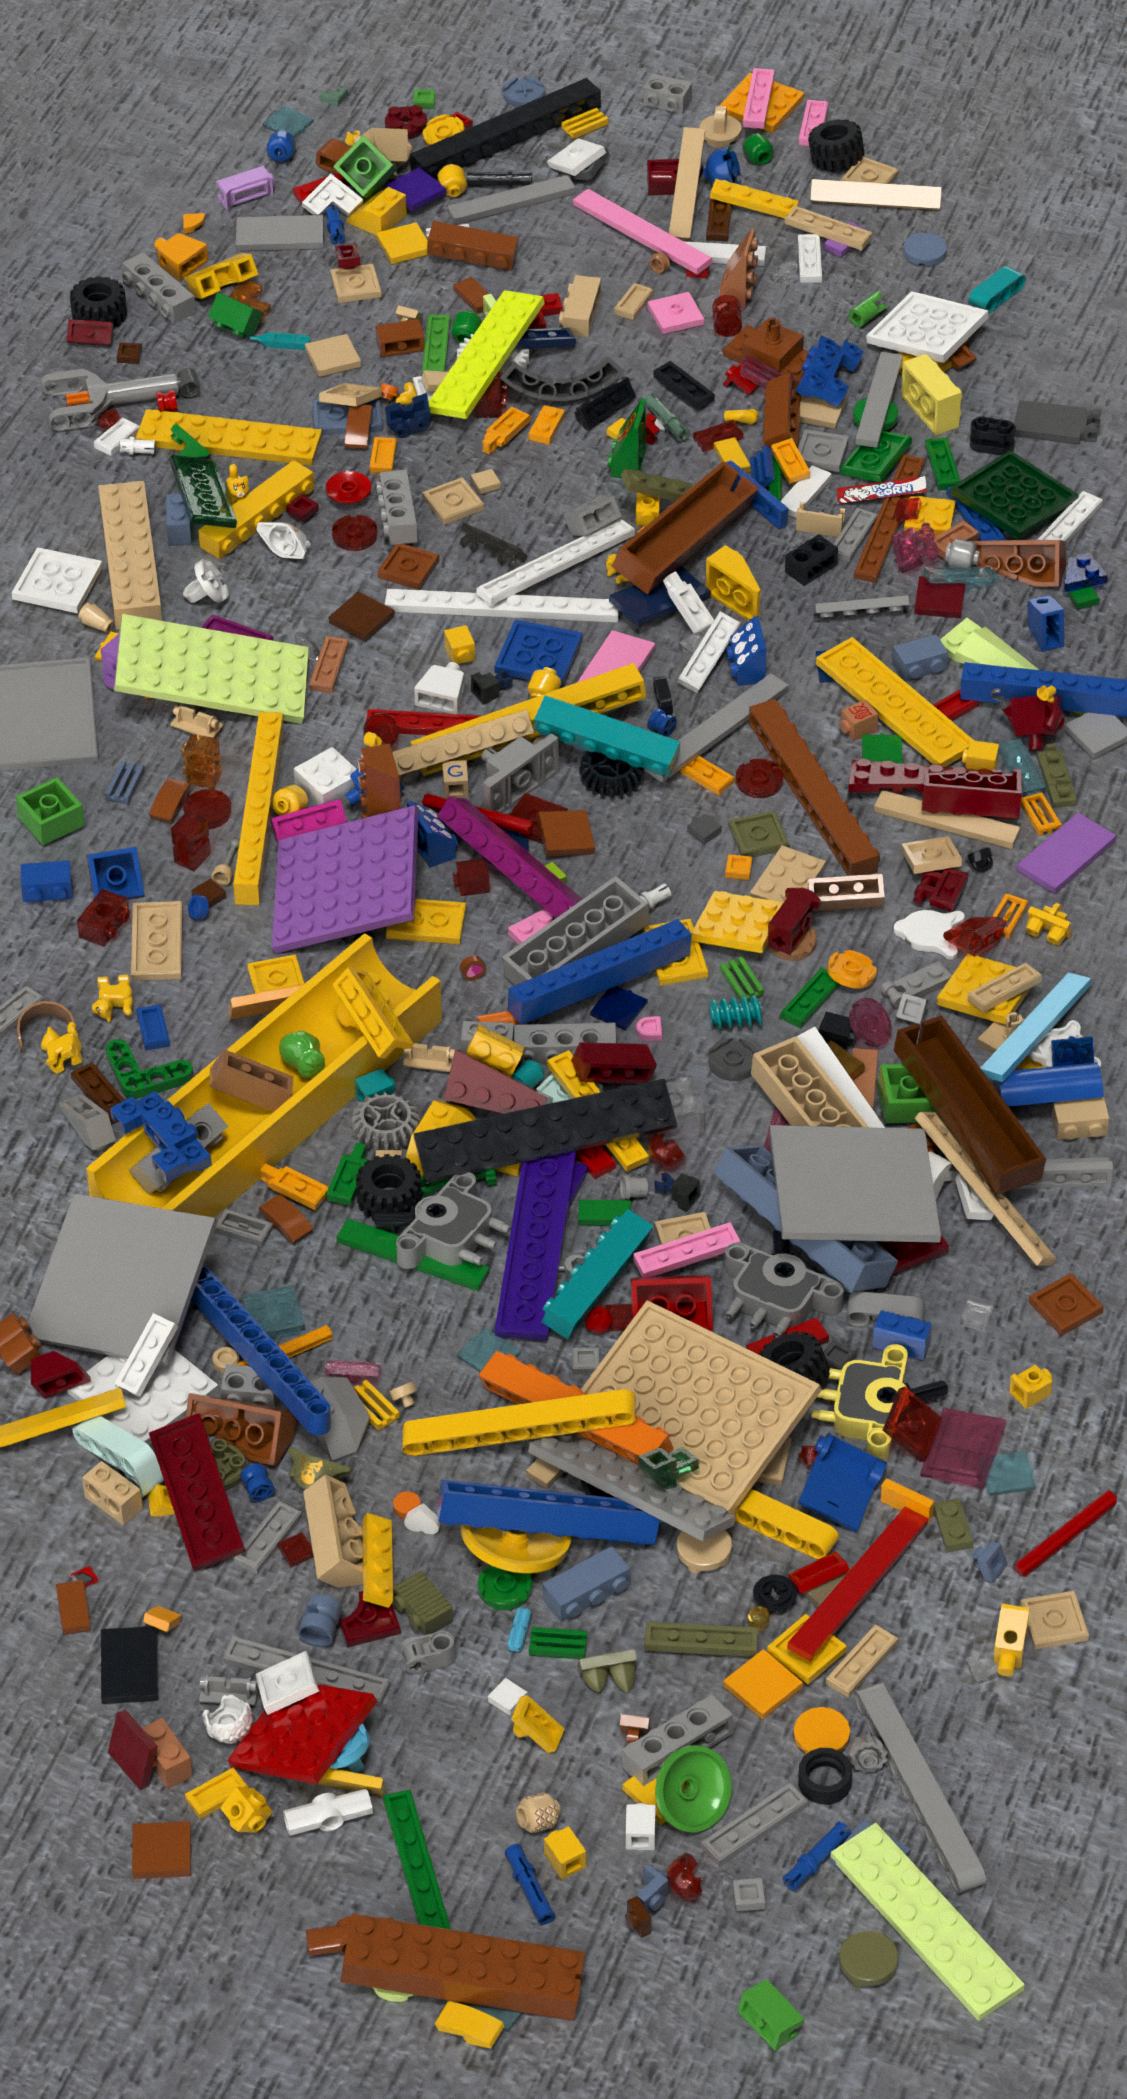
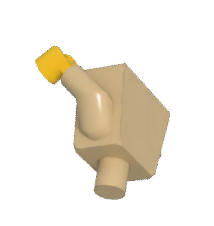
M370 128L363 134L398 169L409 160L413 146L408 141L407 129ZM354 131L353 134L347 132L345 142L353 146L362 136H360L359 131ZM397 171L389 179L397 178Z

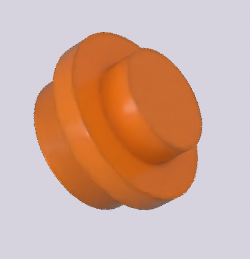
M381 383L380 388H382L383 398L393 400L394 396L399 397V394H397L399 388Z

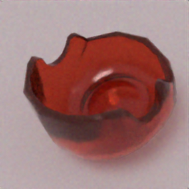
M376 713L366 720L363 727V736L367 732L375 733L377 737L381 738L382 745L390 743V746H392L397 741L399 726L394 718L386 713Z
M654 1133L648 1140V1150L655 1164L664 1169H673L686 1161L684 1153L674 1141L664 1142V1133Z
M686 1852L670 1863L666 1871V1877L669 1887L678 1897L685 1900H696L702 1894L700 1886L702 1878H697L693 1875V1870L698 1863L691 1854Z

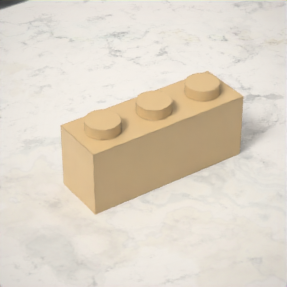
M575 275L573 284L569 283L568 298L565 297L564 312H560L559 325H563V328H569L574 336L589 337L601 298V278Z

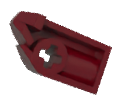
M679 159L647 160L648 196L674 195ZM701 164V168H700L699 179H700V177H701L702 174H703V165H702V164Z
M787 888L785 890V897L787 899L768 923L769 948L791 955L809 930L812 923L811 912H814L815 908L819 909L821 899L812 890L806 888Z

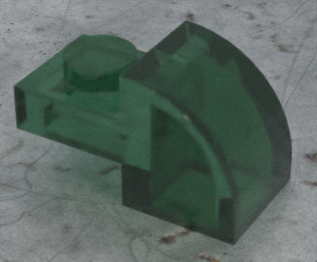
M659 1447L638 1456V1465L640 1470L660 1487L671 1489L677 1487L678 1477L699 1469V1459L683 1447L669 1453Z

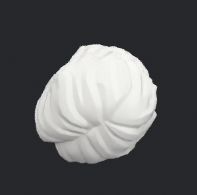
M223 1695L218 1709L213 1713H209V1710H204L202 1714L208 1735L226 1744H233L243 1740L250 1733L251 1726L253 1725L250 1705L234 1695Z

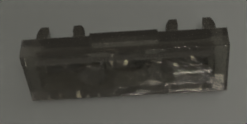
M463 523L460 528L465 534L459 542L462 548H465L467 543L472 542L469 549L475 553L479 548L478 543L484 545L483 549L493 555L496 552L500 553L497 559L500 565L503 566L504 562L510 559L507 566L511 570L516 567V560L524 563L528 557L521 548L469 524Z

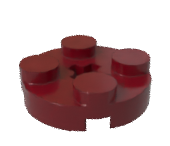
M418 105L390 107L385 117V128L407 129L408 139L419 137V133L427 127V116L422 111V107Z

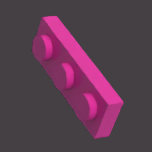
M341 799L271 818L270 822L276 842H278L280 839L343 824L347 820Z

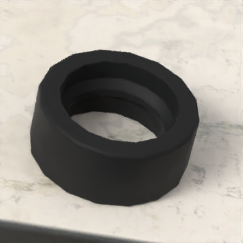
M832 1748L812 1750L802 1758L799 1764L798 1786L802 1794L810 1801L818 1804L839 1802L848 1795L852 1787V1765L848 1757L841 1751ZM819 1766H830L842 1773V1780L831 1786H821L809 1779V1772Z

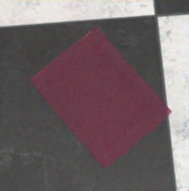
M943 1408L920 1473L921 1476L984 1489L1006 1426V1419Z

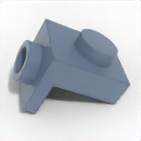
M647 1864L643 1867V1883L646 1886L636 1896H638L647 1912L650 1913L652 1910H658L668 1896V1879L661 1870L654 1869Z

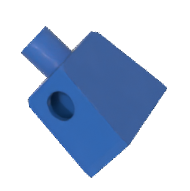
M1049 595L1030 599L1027 603L1028 627L1041 651L1064 647L1063 607Z

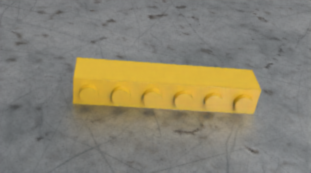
M294 460L199 529L200 548L218 559L232 552L233 549L247 541L249 537L257 532L256 528L259 522H271L286 511V505L299 495L306 496L314 490L313 471Z

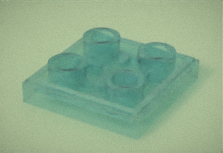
M293 1285L241 1296L244 1309L270 1337L305 1330L304 1320Z

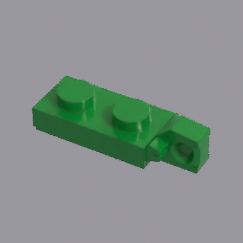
M356 1142L352 1154L342 1156L326 1194L328 1201L352 1205L357 1194L356 1174H358L359 1168L364 1166V1162L368 1160L366 1159V1144Z

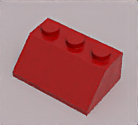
M710 1275L630 1278L632 1320L648 1300L709 1331L713 1330Z

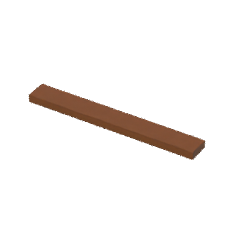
M903 454L892 481L920 477L925 466V458ZM913 494L885 497L854 571L855 579L877 582L908 507L909 498Z

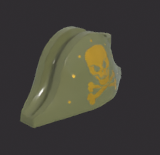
M289 1447L288 1452L292 1456L294 1463L288 1476L294 1478L297 1484L304 1490L325 1474L339 1480L342 1477L351 1475L354 1471L350 1467Z

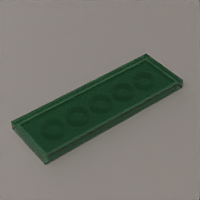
M171 455L170 465L190 523L236 528L237 519L216 461Z

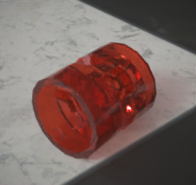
M722 295L716 298L712 304L715 332L724 337L738 334L742 329L741 304L739 300L732 295Z

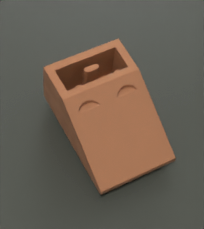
M755 228L749 231L728 260L720 285V305L745 308L748 299H752L753 286H756L758 273L754 272V268L756 269L758 263V255H755V251L758 248Z

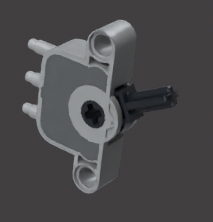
M470 1172L454 1175L436 1196L423 1198L416 1206L411 1205L410 1212L377 1211L374 1214V1223L377 1226H408L396 1240L397 1264L405 1269L415 1268L425 1256L449 1266L461 1264L465 1260L480 1265L483 1262V1258L474 1253L475 1249L479 1245L495 1249L497 1246L496 1241L487 1237L491 1232V1228L504 1233H509L511 1227L505 1224V1222L491 1217V1206L488 1202L476 1197V1177Z
M775 1230L772 1233L774 1254H768L739 1242L731 1243L726 1247L725 1271L728 1275L735 1278L733 1301L728 1307L726 1316L731 1319L738 1311L752 1316V1320L749 1323L752 1328H756L762 1320L776 1325L773 1334L779 1338L788 1328L803 1323L812 1309L828 1315L838 1314L843 1308L844 1288L837 1280L806 1269L803 1261L796 1257L794 1253H790L789 1239H782L781 1232Z

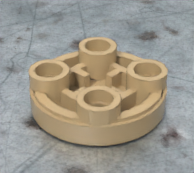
M727 1530L704 1541L683 1531L680 1532L677 1538V1553L690 1572L700 1573L702 1571L714 1570L726 1566L730 1561L732 1540Z

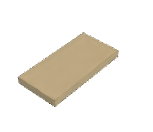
M182 901L133 903L132 981L182 979Z

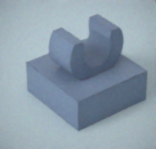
M991 1542L986 1549L978 1547L972 1554L973 1558L978 1559L975 1567L981 1570L984 1580L994 1582L1007 1565L1000 1543Z

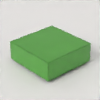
M414 90L413 105H418L422 109H435V90Z

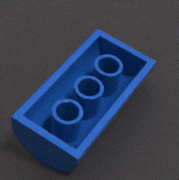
M1097 1062L1013 1070L1003 1082L993 1080L994 1088L1007 1106L1104 1097L1102 1076Z

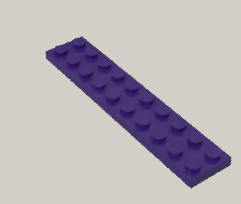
M577 1151L522 1162L495 1325V1336L548 1341L550 1328L542 1323L546 1313L543 1311V1307L550 1297H555Z

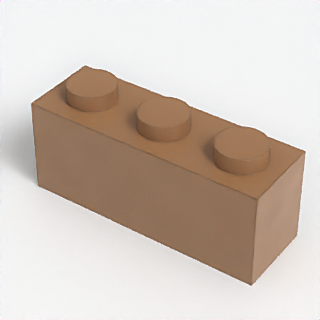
M882 874L808 879V889L812 890L821 899V905L819 909L815 908V911L883 907Z
M224 1049L210 1068L209 1087L274 1112L291 1097L293 1076Z

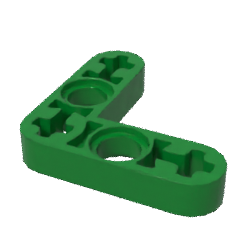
M114 1039L106 1045L107 1060L126 1098L133 1096L134 1099H139L154 1091L159 1093L183 1086L194 1077L192 1064L187 1060H177L140 1071L126 1041ZM117 1050L122 1054V1057L118 1058ZM123 1066H129L132 1068L128 1072L119 1071V1069ZM158 1076L164 1078L162 1082L158 1083L151 1081L152 1078Z

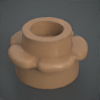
M661 252L652 255L649 262L651 269L656 273L668 271V267H670L668 256Z

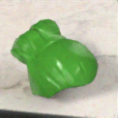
M298 1031L285 1035L281 1039L279 1045L281 1057L287 1064L298 1069L303 1078H312L324 1069L325 1058L320 1052V1042L316 1037L305 1031Z

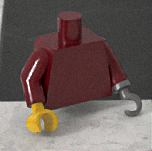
M1043 685L1037 689V696L1011 698L1010 700L995 694V692L1001 693V689H993L991 696L994 700L1000 702L999 707L1008 718L1015 731V735L1017 737L1029 738V751H1042L1043 737L1055 736L1063 717L1061 697L1054 696L1056 688L1054 686L1046 688Z

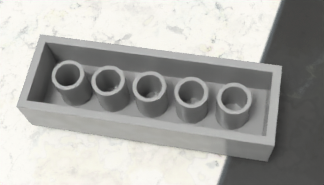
M617 876L613 877L502 956L505 977L517 985L625 941L650 923L648 903Z

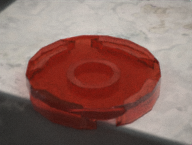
M356 514L357 517L346 515L333 524L332 539L339 548L347 551L367 549L377 540L378 530L376 523L364 515Z
M752 759L750 763L745 765L743 763L737 769L736 786L743 794L753 798L770 797L778 793L782 788L783 771L773 761Z
M215 789L195 791L186 798L183 805V814L186 821L194 827L198 828L199 825L204 826L205 829H212L223 825L230 818L232 811L229 797Z

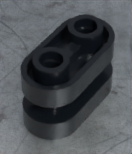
M984 416L974 418L971 421L969 445L972 450L994 455H1002L1009 450L1014 451L1016 426L1013 422Z

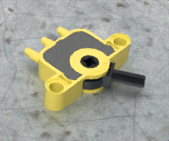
M892 1344L885 1348L882 1363L853 1360L847 1362L842 1370L830 1368L828 1379L839 1380L838 1390L822 1389L817 1397L835 1401L834 1412L812 1410L811 1417L821 1421L834 1422V1429L842 1436L867 1440L866 1452L887 1461L891 1453L895 1428L901 1426L906 1421L909 1412L916 1411L917 1403L947 1395L948 1387L946 1382L941 1380L911 1389L908 1383H904L907 1372V1350L901 1345Z

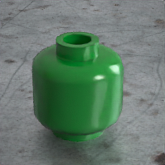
M753 134L743 143V153L752 164L763 165L771 160L774 148L764 134Z
M473 311L459 312L455 315L451 333L457 342L464 343V338L471 339L470 334H475L482 320Z

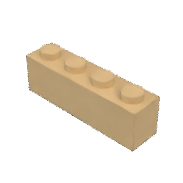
M325 1474L303 1491L317 1579L337 1588L362 1585L363 1544L360 1539L363 1537L362 1528L353 1520L352 1516L356 1512L346 1484Z

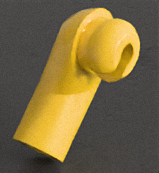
M412 382L404 384V392L400 394V397L396 398V403L400 402L403 405L411 404L412 398L417 396Z
M755 409L726 410L724 412L726 422L738 421L748 425L756 423L759 416Z

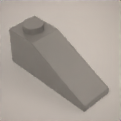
M78 1094L58 1103L83 1143L92 1150L104 1149L109 1146V1143L116 1141L108 1113L83 1094Z

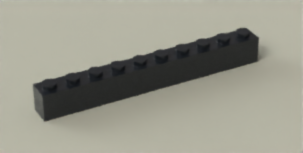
M584 78L410 153V169L413 171L420 167L432 178L437 179L439 171L446 165L454 164L463 168L560 126L562 122L594 108H601V90L588 78Z

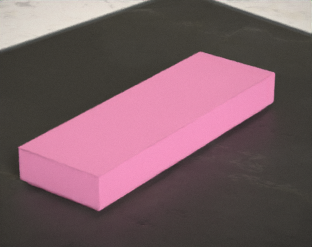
M807 100L799 136V145L809 146V133L814 127L825 123L828 102Z

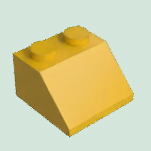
M387 187L369 198L346 219V223L376 235V232L392 229L407 215L406 194Z

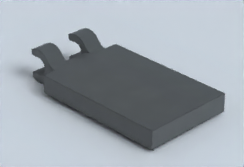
M1019 400L1014 420L1016 426L1015 437L1080 444V440L1096 442L1098 435L1096 433L1098 427H1100L1101 419L1095 418H1100L1101 410L1092 409L1086 412V408Z

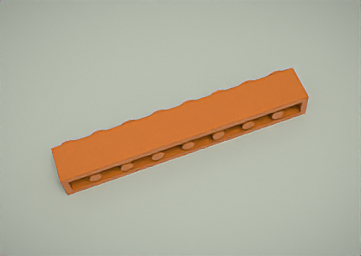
M497 1350L478 1375L485 1389L517 1405L586 1395L577 1386L572 1384L568 1386L562 1383L555 1375H546L532 1364L525 1365L510 1353L505 1355ZM636 1416L635 1422L630 1425L575 1433L653 1473L658 1472L674 1449L668 1432L660 1427L653 1428L638 1416Z

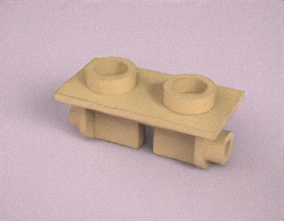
M182 704L174 707L173 714L176 717L170 723V726L211 741L224 726L222 723H219L216 716H210L201 712L195 714V710Z
M414 1043L410 1050L404 1048V1054L406 1055L403 1067L450 1072L455 1049H451V1046H432V1049H428V1045Z

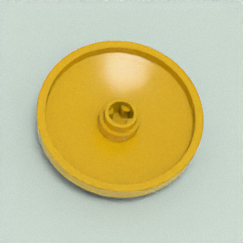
M461 1525L462 1539L475 1556L494 1567L517 1573L543 1572L558 1566L566 1558L571 1543V1536L568 1535L557 1537L548 1533L529 1534L520 1530L501 1531L491 1527L474 1528L470 1525Z

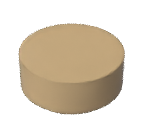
M231 1347L219 1348L212 1357L213 1367L220 1373H224L226 1364L235 1365L240 1362L238 1352Z

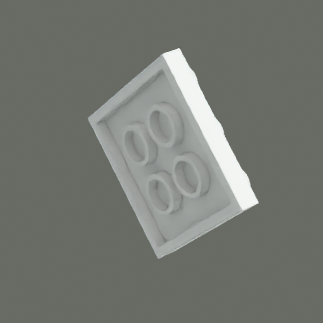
M37 547L12 591V599L78 613L103 568L102 561Z

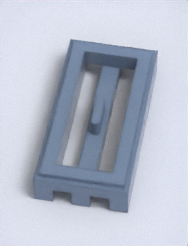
M121 761L105 793L106 800L129 804L144 773V765L139 764L138 767H135V763L126 765L125 761ZM134 773V776L129 784V787L124 797H121L124 789L128 784L127 782L131 774Z

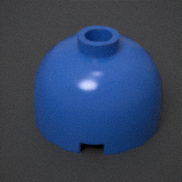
M731 146L713 151L706 161L703 173L705 179L709 180L712 186L715 179L741 185V180L737 181V175L741 174L736 153L729 151L732 148Z

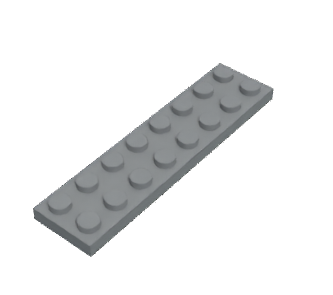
M574 1433L543 1437L531 1442L529 1445L528 1453L701 1541L734 1526L736 1516L727 1513L724 1507L712 1505L704 1501L702 1496L690 1494L682 1490L680 1485L668 1483L660 1479L658 1474L647 1472L639 1468L636 1463L625 1461L617 1457L616 1453L603 1450L596 1446L594 1442L582 1439L574 1435Z

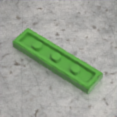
M428 314L422 374L424 370L445 372L450 315Z

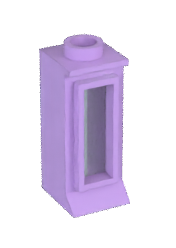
M264 166L254 168L216 181L217 186L223 192L218 194L217 197L228 211L231 206L267 194L273 195L275 180L272 173H268Z

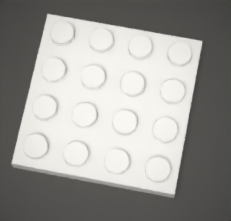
M911 291L866 335L867 343L915 355L916 357L927 354L932 360L944 363L989 318L988 310Z
M173 1350L169 1365H157L140 1397L121 1388L127 1407L101 1416L150 1445L152 1442L149 1432L186 1417L189 1393L214 1396L219 1392V1386L176 1350ZM108 1355L87 1371L91 1377V1382L67 1390L68 1394L76 1401L120 1388L115 1385V1382L128 1359Z

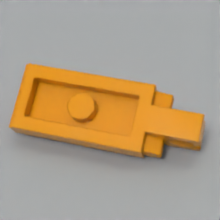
M510 407L486 429V435L482 441V452L490 455L496 451L498 446L503 447L531 421V415Z
M265 1163L260 1169V1180L267 1183L269 1188L315 1211L326 1198L328 1186L287 1166L277 1169Z

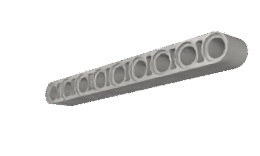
M880 1682L854 1691L855 1703L872 1736H876L887 1749L886 1757L888 1761L886 1762L955 1891L961 1893L986 1884L985 1872L884 1684Z

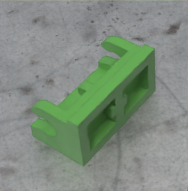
M767 1979L742 1992L737 2011L774 2051H777L781 2046L798 2036L795 2029L803 2025L805 2019Z

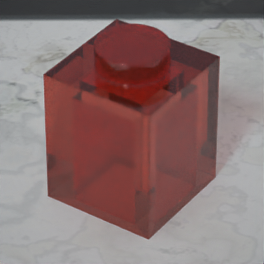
M485 858L456 862V872L452 873L454 887L459 888L460 896L490 893L489 873Z

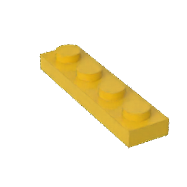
M715 179L710 192L711 199L784 219L794 206L798 207L799 203L798 200L775 195Z
M366 1513L362 1519L363 1601L389 1608L393 1602L392 1520Z

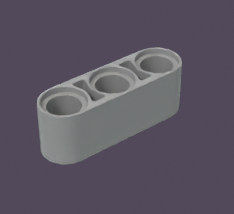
M854 1292L848 1298L846 1321L855 1327L874 1329L878 1315L882 1310L923 1321L925 1303L922 1299L914 1296Z

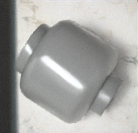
M954 539L952 544L948 543L945 561L948 562L950 568L969 571L973 564H978L980 551H976L974 542Z

